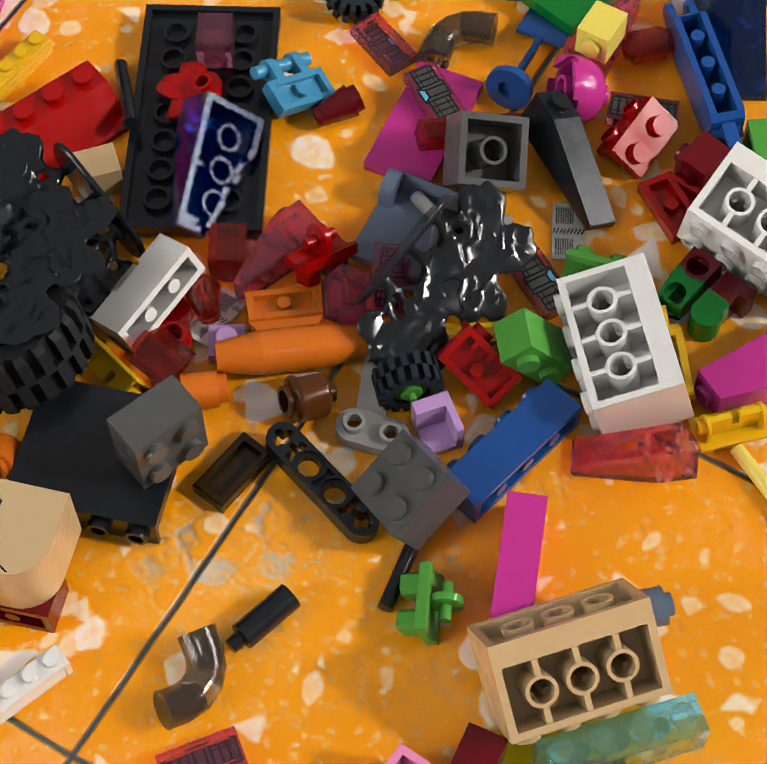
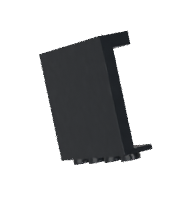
M75 381L69 389L64 388L58 393L59 396L50 402L46 400L39 403L40 407L35 408L32 412L8 480L70 493L81 529H86L95 536L107 537L110 534L124 537L127 541L138 545H145L147 542L160 544L161 538L158 528L178 466L173 469L167 479L160 483H153L144 489L117 458L106 420L142 394Z

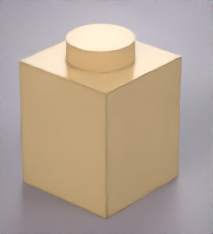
M113 142L73 152L107 196L122 192L123 176Z

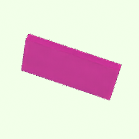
M423 61L419 62L415 70L431 65L439 79H443L453 93L451 97L460 111L473 110L483 91L484 82ZM412 77L365 158L364 169L384 176L389 168H394L434 183L444 164L447 116L439 119L430 104L424 103L416 91L418 86Z

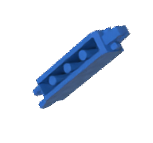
M687 0L683 3L682 15H677L672 3L664 4L663 18L667 27L666 41L701 133L705 130L730 149L733 148L737 141L742 144L740 138L744 135L745 108L707 12L698 11L692 0Z

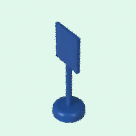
M531 8L516 28V33L535 39L517 67L507 64L497 66L489 73L485 81L486 90L490 98L498 105L508 109H521L530 101L533 94V84L524 71L542 43L545 42L563 49L570 38L568 33Z

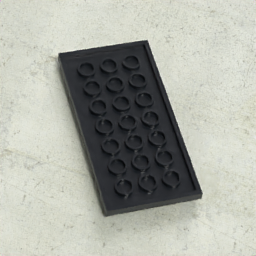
M146 4L134 94L138 125L130 129L119 208V211L138 235H159L161 233L165 236L263 238L274 110L261 90L268 81L264 79L253 80L250 76V68L259 65L261 60L268 58L278 60L281 7ZM189 61L201 62L205 65L207 71H212L219 75L222 81V94L216 102L210 105H201L197 112L187 117L169 119L167 117L168 108L172 100L161 96L155 89L165 76L179 73L181 64Z

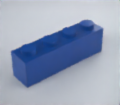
M548 378L538 387H530L524 393L520 404L512 411H504L498 417L494 428L485 436L483 434L478 435L471 442L467 450L468 452L459 460L453 459L447 464L448 468L471 491L457 509L473 523H476L579 425L582 406Z

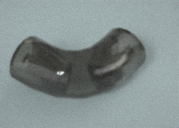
M460 11L443 17L428 29L422 39L416 57L417 62L423 61L447 69L454 51L459 47L465 45L493 47L498 28V14L486 11Z
M216 623L177 638L185 660L184 675L176 683L158 689L153 693V704L157 717L166 730H173L188 724L208 711L223 688L227 663L223 641Z

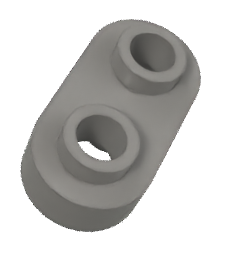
M348 408L342 411L335 422L336 437L342 445L377 457L394 439L385 437L386 433L393 432L398 434L402 429L409 432L408 427L402 421L361 408ZM350 422L360 423L358 427H350L348 424Z

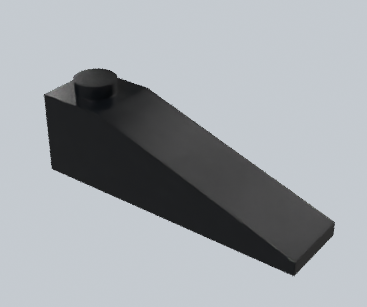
M563 90L536 93L520 116L530 118L529 142L586 230L613 226L616 223V219L580 115Z

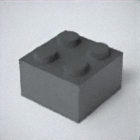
M464 110L447 115L443 186L460 189L462 185L476 184L481 186L484 181L489 180L502 193L525 190L530 118Z
M173 374L106 419L117 458L144 489L153 483H160L167 479L173 469L186 460L191 461L197 458L208 445L202 408Z
M404 429L397 434L350 487L394 538L416 550H419L471 493L466 485L426 443Z

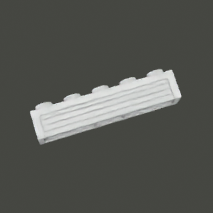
M55 644L0 684V725L73 672L70 662Z

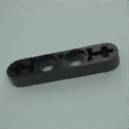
M278 422L272 425L267 431L265 449L270 458L346 538L358 544L372 541L377 534L380 521L350 488L352 486L351 483L297 427L287 422ZM279 437L282 440L287 437L290 438L289 448L285 444L277 446L276 438ZM293 452L295 456L293 457L292 461H290L291 453ZM304 461H311L317 464L320 471L315 476L307 477L299 472L298 465ZM330 488L340 489L345 494L346 499L340 504H331L324 497L325 491ZM352 504H354L353 510H352V514H351V513L348 511V509L350 508V506H351ZM354 516L359 521L367 519L369 521L368 530L363 526L357 529L353 527L355 522Z

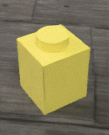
M596 0L577 27L574 51L581 53L587 58L606 64L625 36L628 13Z

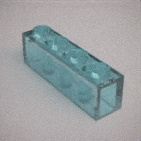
M691 692L626 712L613 718L590 723L569 732H561L542 738L533 744L531 759L533 764H652L703 748L710 733V728L695 692Z

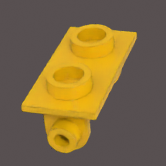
M95 335L94 340L98 345L94 347L91 359H87V367L104 382L115 373L114 378L107 384L109 388L142 394L141 392L145 388L151 389L154 387L147 380L151 374L135 360L130 363L123 356L127 351L111 337L105 341Z
M758 401L754 404L708 415L703 414L699 417L688 419L701 454L767 438V403L763 404L762 401Z

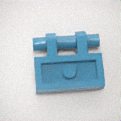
M293 51L286 53L283 58L278 60L273 58L261 60L259 65L250 68V76L253 80L264 79L268 81L261 90L278 118L314 108L335 91L321 67L308 68V65L312 62L311 55L308 52L298 53ZM283 72H287L293 75L285 76Z

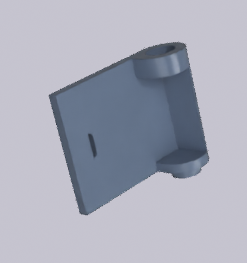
M389 168L380 185L378 204L355 240L358 243V253L348 258L380 269L383 248L396 249L424 216L410 200L411 191H422L433 204L446 192H450L452 196L458 198V191L397 169ZM432 224L414 245L421 253L427 252L433 227ZM407 254L404 273H407V280L416 282L422 272L421 265Z

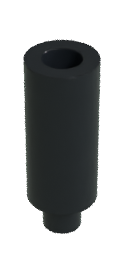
M279 585L232 625L234 633L225 640L228 648L233 653L239 651L244 645L251 649L300 607L298 599L285 585Z

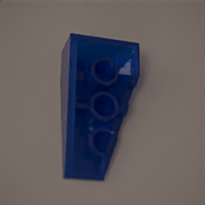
M693 0L698 11L707 12L741 100L766 101V0Z
M206 91L183 100L175 139L173 225L200 238L207 236L224 208L225 198L231 188L237 186L242 178L240 174L247 162L252 161L257 153L264 120L211 91Z

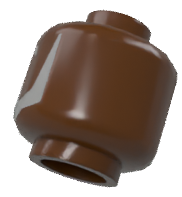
M319 370L288 375L283 381V385L278 388L279 407L285 416H289L297 423L325 418L331 412L333 402L337 400L336 386L332 380H328L325 374Z

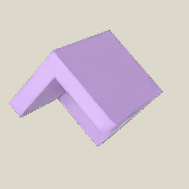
M448 391L411 402V422L419 440L426 443L437 456L463 447L464 426Z

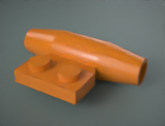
M318 285L311 288L296 286L245 292L249 329L253 332L214 342L217 373L269 375L324 369L366 357L368 351V344L358 334L357 326L321 324L323 322V307Z

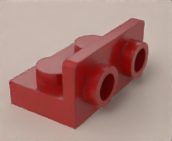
M464 320L460 324L461 330L436 354V357L481 401L492 409L523 376L501 363L499 352L489 343L494 337L478 321L471 326Z

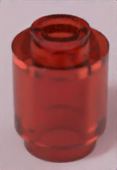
M655 26L627 32L626 39L622 40V52L625 60H630L633 66L666 60L667 56L675 53V40L672 30L669 27Z

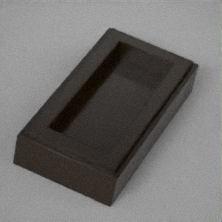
M243 432L192 485L193 491L221 513H224L272 462V459L267 454L264 446Z

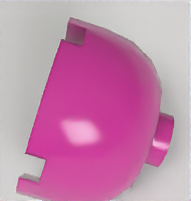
M573 54L560 55L553 65V68H558L555 78H548L546 92L563 90L584 124L591 121L600 111L601 107L607 103L609 88L606 85L601 68L590 59Z

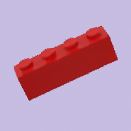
M88 60L0 112V135L12 127L16 128L19 133L29 132L39 135L43 141V160L46 166L57 169L60 166L53 154V145L57 141L64 144L73 153L108 144L130 130L124 126L121 104L110 84ZM41 173L37 179L42 182L50 176L46 173Z

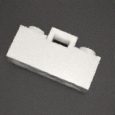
M161 233L137 260L139 264L133 263L110 290L109 296L90 318L108 338H113L121 346L136 354L206 269L188 246Z

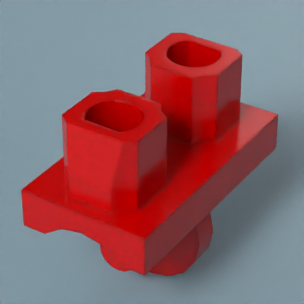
M315 222L308 226L307 238L302 240L301 246L283 253L284 264L294 268L297 283L311 288L320 284V269L324 268V272L330 275H341L347 272L348 257L358 253V243L355 241L346 242L340 237L334 227L327 228L322 222Z

